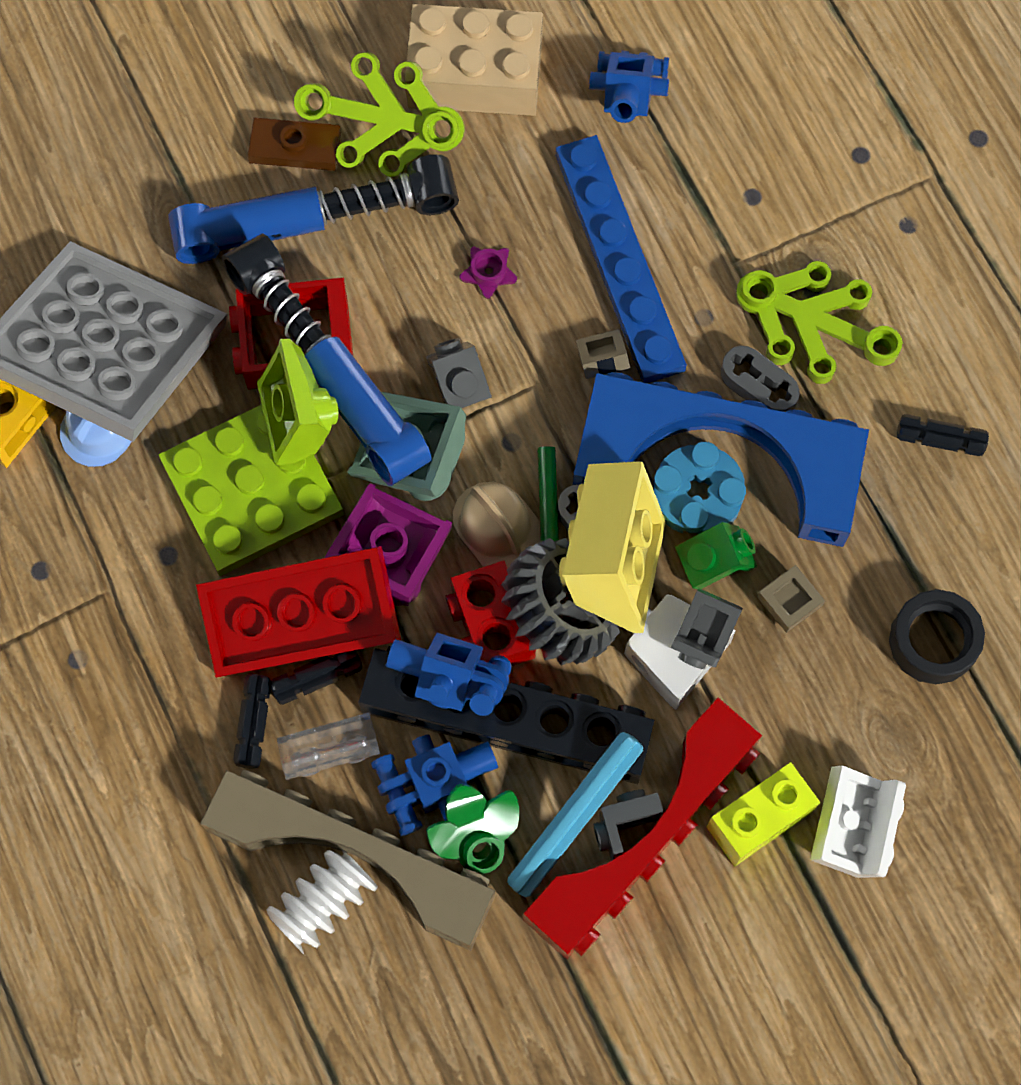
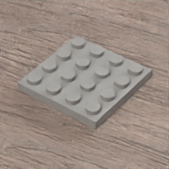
M70 241L0 318V379L134 442L224 329L227 313Z

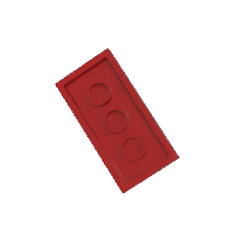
M382 546L196 584L216 678L393 643L395 639L401 640Z

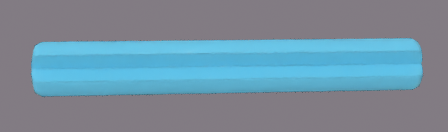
M626 732L619 733L509 875L507 882L515 892L524 897H529L536 890L643 752V746L636 738Z

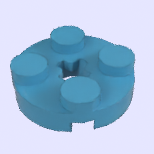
M710 442L683 446L671 452L661 462L653 482V490L666 524L680 533L686 531L688 533L700 534L721 522L732 524L738 516L746 495L745 479L738 464L730 455L719 450L716 445ZM690 482H705L709 486L707 489L709 497L705 500L699 495L691 498L687 493L691 489Z

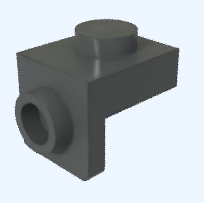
M460 338L450 339L435 345L436 353L426 356L428 365L433 369L444 404L464 408L492 397L476 348L471 343H461Z
M698 588L671 648L680 652L678 656L680 660L693 667L705 669L706 665L716 668L743 608Z
M644 789L633 790L617 796V803L601 807L599 814L600 822L593 823L600 852L608 850L611 861L623 854L618 834L619 830L658 821L661 818L663 809L658 793L645 795Z

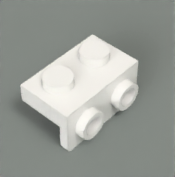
M845 766L831 767L810 860L857 878L885 877L894 856L893 843L898 820L904 810L903 797L906 784L899 780L881 781Z

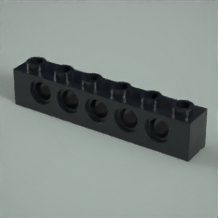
M388 646L386 651L374 648L358 702L362 713L479 744L488 741L491 747L587 772L591 771L612 744L611 742L605 746H598L588 738L587 733L591 728L604 726L613 733L614 740L619 733L626 732L636 738L643 746V752L621 779L622 781L638 785L655 721L654 719L646 718L645 711L627 705H619L617 710L599 706L598 699L580 693H573L571 698L553 694V688L533 681L525 682V686L509 682L501 701L495 705L492 713L487 716L475 714L470 707L462 709V711L452 708H440L427 700L405 695L402 692L405 683L411 679H419V677L386 667L391 646ZM511 702L520 708L521 714L517 719L506 722L497 718L494 711L501 703ZM558 714L566 720L568 726L561 733L552 734L545 731L540 722L547 715Z

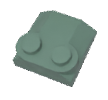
M381 392L404 422H410L420 432L429 447L432 460L398 483L389 486L377 474L368 458L366 449L360 444L353 465L349 467L347 473L351 477L408 491L415 499L421 501H430L438 498L448 488L463 448L466 414L459 406Z

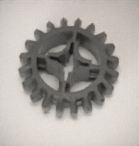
M549 538L545 541H540L538 544L536 543L534 546L527 547L520 553L518 558L511 562L510 567L507 569L508 575L501 584L507 591L501 602L511 608L506 620L517 623L519 629L516 636H526L530 641L529 651L540 648L544 661L556 658L561 666L571 662L577 665L606 651L607 646L620 633L619 626L575 605L567 586L562 585L559 577L560 560L562 557H566L569 542L566 538L559 541L556 540L555 542ZM566 599V603L561 604L560 600Z

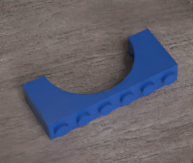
M623 373L596 374L574 470L573 485L584 484L588 464L636 462L649 448L675 434L701 429L725 431L744 437L757 444L771 455L783 469L791 483L797 500L799 512L798 538L839 547L844 546L851 533L869 429L859 428L856 423L845 419H835L831 422L816 419L810 413L802 410L782 412L768 409L765 404L758 401L745 400L739 403L724 400L719 394L710 391H699L696 394L681 391L676 386L667 382H653L652 384L637 382Z

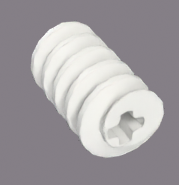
M343 849L342 856L331 850H327L324 853L329 866L328 870L316 864L310 867L315 881L313 884L302 878H298L295 881L301 895L299 898L287 892L281 895L286 911H280L272 906L266 909L270 920L303 954L304 952L301 947L303 942L315 948L321 945L315 932L317 928L330 934L335 931L329 917L331 914L345 920L349 917L344 904L346 899L357 905L364 903L358 890L360 886L374 892L378 889L370 876Z

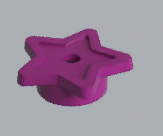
M472 247L470 249L471 266L460 274L462 282L478 285L485 299H490L498 286L516 283L517 276L506 265L509 255L508 248L481 250L477 247ZM491 268L493 272L491 274L485 273V269Z

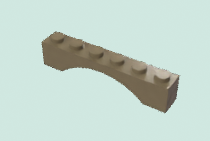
M243 769L239 776L226 771L200 823L207 832L248 851L274 845L300 843L326 846L340 851L343 849L346 853L355 855L376 867L394 882L416 909L427 932L469 951L472 950L495 898V890L487 887L490 882L488 878L463 868L460 875L443 867L445 863L443 858L427 850L419 848L415 855L398 847L401 840L385 831L374 828L372 835L354 827L357 822L354 818L335 809H330L327 815L310 808L313 802L311 799L293 790L286 789L284 795L266 788L269 783L268 780L253 772Z

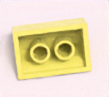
M642 461L588 464L584 484H580L577 490L578 509L576 518L570 521L568 527L569 547L567 555L561 558L559 564L560 581L563 586H567L576 606L632 633H643L666 521Z

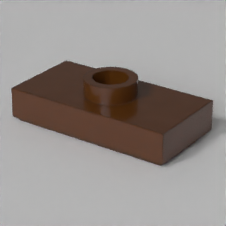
M254 117L248 150L249 163L336 171V150L340 145L341 138L340 125Z

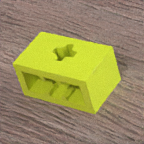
M790 762L712 816L706 828L735 867L810 815L820 804V801Z

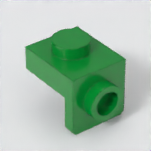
M721 522L675 547L692 589H703L738 570L750 571L757 567L752 555L756 552L749 533L737 525Z

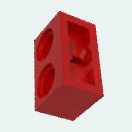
M505 560L451 577L452 593L445 595L449 611L454 622L463 621L468 636L461 638V640L483 647L480 660L489 662L492 657L500 655L506 657L511 662V665L515 666L535 659L536 649L529 651L530 641L526 636H516L519 629L517 623L506 620L511 608L501 602L507 592L501 585L508 575ZM478 590L488 591L494 597L493 601L484 607L471 604L468 598L473 592ZM492 633H501L510 642L502 650H491L485 646L483 641Z

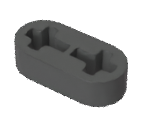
M737 346L726 353L721 366V377L728 388L745 400H753L765 404L768 409L782 412L794 410L799 399L800 388L797 381L791 375L749 346ZM747 362L751 365L749 374L743 372L738 376L733 373L735 364L740 366ZM780 388L784 389L787 392L785 400L779 399L774 403L769 399L771 391L777 392Z

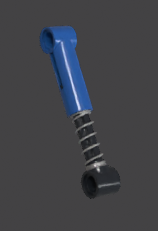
M435 154L412 161L407 168V173L400 174L395 180L387 176L385 182L374 183L372 180H369L368 185L360 187L352 183L350 189L339 191L338 188L334 187L333 192L323 194L321 190L318 192L316 186L215 207H209L200 203L185 204L173 209L168 214V221L176 259L184 264H199L210 261L220 251L234 249L261 233H264L271 241L323 231L325 230L324 224H327V220L334 224L336 218L347 216L352 220L355 214L365 213L369 216L371 211L380 209L387 213L388 208L401 206L402 209L407 206L409 208L415 207L417 212L422 215H439L454 209L458 205L459 197L449 159L443 155Z
M261 233L222 255L223 266L239 292L243 295L250 293L255 295L257 299L264 300L265 310L275 314V323L285 327V336L289 339H294L296 345L305 353L318 387L325 388L330 397H335L339 415L364 446L373 468L387 485L393 486L432 460L429 447L420 432L410 422H404L340 338L325 335L319 328L321 322L314 321L309 315L310 307H303L298 300L299 293L293 294L289 289V280H285L283 259L267 235Z

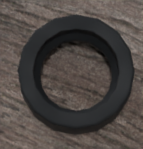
M936 589L920 592L904 604L891 624L889 644L893 658L903 672L919 682L937 685L956 680L974 665L983 650L985 630L980 614L968 600L955 592ZM928 611L943 612L955 619L963 630L965 637L963 649L958 657L950 662L937 664L929 662L917 654L911 646L909 631L914 619L922 613Z

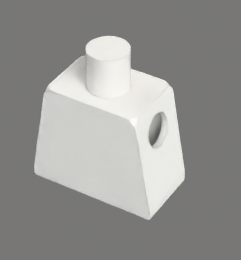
M667 594L653 611L648 608L644 632L633 634L626 644L624 654L665 701L677 710L712 666L706 665L705 669L693 667L678 658L680 652L671 648L690 604ZM733 629V632H732V634H731V636H730V638H729V641H728V643H727L725 649L729 646V644L731 643V641H732V639H733V636H734V634H735V630H734V629Z

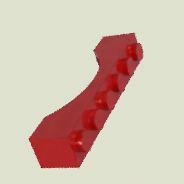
M718 697L685 734L682 742V766L677 788L669 807L654 828L632 849L607 864L581 873L557 876L523 913V921L566 960L574 951L582 957L600 937L601 934L595 927L607 914L616 919L634 898L627 892L639 878H642L647 883L663 866L666 860L660 854L672 841L679 847L697 827L698 824L692 820L696 813L703 806H706L711 811L729 791V788L723 784L735 770L743 775L756 761L761 753L755 747L760 741L762 734Z

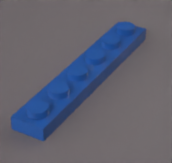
M591 136L556 147L555 156L642 383L648 384L685 372L687 364L598 136Z

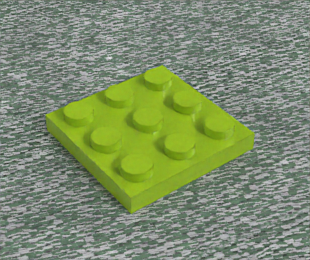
M262 404L158 454L219 576L344 515L343 508L315 455H310L293 464L275 465Z

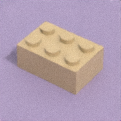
M412 4L407 61L415 62L421 67L423 73L422 81L438 106H447L456 111L536 116L543 12ZM406 67L405 83L411 84L415 80V72L411 67ZM406 89L407 107L418 108Z

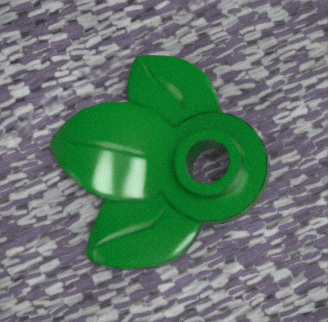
M458 784L450 792L446 800L445 814L447 821H440L426 829L427 838L432 850L441 858L457 859L465 869L476 873H489L501 864L505 851L504 841L518 827L520 818L518 799L512 790H507L486 801L483 794L474 787L467 784ZM486 842L485 847L480 852H472L478 844Z

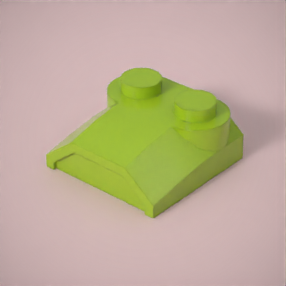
M280 339L279 345L262 377L257 381L275 465L293 464L310 455H315L331 431L332 425H335L338 421L337 401L335 397H330L325 388L318 387L302 349L291 339Z

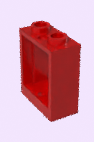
M344 277L289 283L288 287L292 293H299L298 300L303 307H310V310L329 308L331 337H339L353 355L348 297ZM235 289L237 305L229 306L232 333H239L240 347L232 348L234 371L236 375L243 374L248 390L258 389L257 381L262 377L269 363L257 364L253 316L272 315L274 313L265 310L264 300L257 299L255 295L250 293L243 295L238 289Z

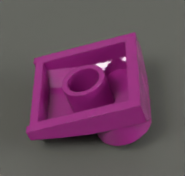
M369 483L325 558L382 546L394 606H409L419 595L421 583L450 532L452 522L448 520L443 521L377 489L375 485Z

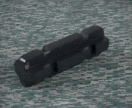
M909 414L902 415L897 428V438L901 441L915 443L917 439L921 440V445L955 452L962 448L965 454L982 456L985 453L989 441V433L984 429L970 427V431L964 430V425L929 418L927 422H922L921 417Z
M356 650L338 653L331 659L329 655L294 669V675L288 677L287 673L273 678L270 681V687L276 701L280 705H284L298 699L296 694L303 692L305 696L339 681L338 676L342 674L345 677H349L362 670V663Z
M250 674L244 680L243 693L246 699L241 701L236 736L240 743L235 744L233 757L235 765L241 768H258L261 763L262 749L259 747V743L264 741L268 705L265 699L270 698L271 691L270 679L264 675Z

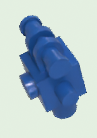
M624 50L621 53L611 52V54L599 51L597 72H591L589 89L605 91L604 112L611 113V116L618 122L628 123L638 115L648 116L651 95L668 97L669 57L656 59L654 58L655 56H650L646 52L630 54L629 51Z
M436 633L428 649L395 639L386 663L388 668L419 677L415 697L427 700L440 708H452L458 711H462L466 701L470 700L471 710L480 716L491 714L495 705L501 701L509 684V674L512 670L511 662L506 657L497 655L492 657L489 662L482 661L480 658L483 647L440 633Z
M429 734L420 736L412 741L417 756L405 760L407 772L401 775L398 774L394 764L395 758L393 754L382 756L371 762L372 768L376 769L381 784L377 787L381 796L388 795L390 802L385 805L388 815H395L400 827L398 830L400 836L409 835L423 827L421 821H418L415 815L414 806L421 804L425 814L439 808L444 821H447L445 814L446 800L454 787L458 784H467L466 781L499 768L488 741L455 755L450 742L435 748ZM413 785L415 791L405 794L404 788Z

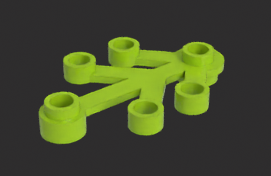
M370 52L357 54L352 59L351 71L355 77L363 80L379 106L331 96L329 90L318 83L302 86L294 97V106L297 113L307 120H317L325 117L327 114L377 124L355 140L345 141L338 146L336 158L342 166L347 168L359 165L366 153L400 130L420 133L399 150L390 149L380 156L378 161L379 169L384 175L389 177L401 174L406 169L407 163L429 148L437 151H448L455 148L462 141L465 132L464 121L460 114L453 108L438 106L422 81L423 73L421 67L412 61L400 63L394 71L396 84L409 91L422 115L406 112L380 74L378 58ZM363 57L368 58L372 63V71L368 75L361 73L358 67V63ZM404 67H411L415 72V80L411 84L405 83L401 78V71ZM312 93H317L322 98V106L318 110L313 109L309 104V96ZM439 120H445L450 125L451 130L446 137L440 136L436 131V124ZM346 146H352L356 149L357 158L354 162L345 159L343 152ZM388 155H395L399 159L400 166L397 171H391L387 168L386 158Z
M814 261L809 263L805 269L776 278L763 270L753 271L744 275L737 285V301L744 310L758 315L768 340L766 356L774 364L785 365L789 363L795 351L793 340L789 336L784 335L777 312L793 319L810 361L807 374L814 383L825 384L829 382L836 370V362L832 356L827 354L818 330L863 350L867 360L874 365L887 366L897 359L902 349V338L894 328L878 326L868 332L827 313L846 306L853 310L864 309L869 304L872 296V288L868 282L855 279L844 288L799 301L786 294L804 287L813 292H820L828 286L831 278V269L826 263ZM819 272L824 276V280L815 281L809 274ZM761 290L766 297L764 299H757L750 292ZM852 290H860L864 293L865 298L855 299L850 292ZM775 345H783L787 348L788 353L779 355L774 352L773 347ZM875 345H883L887 348L888 354H879L874 351L873 347ZM818 363L825 364L829 368V372L826 374L818 373L814 365Z

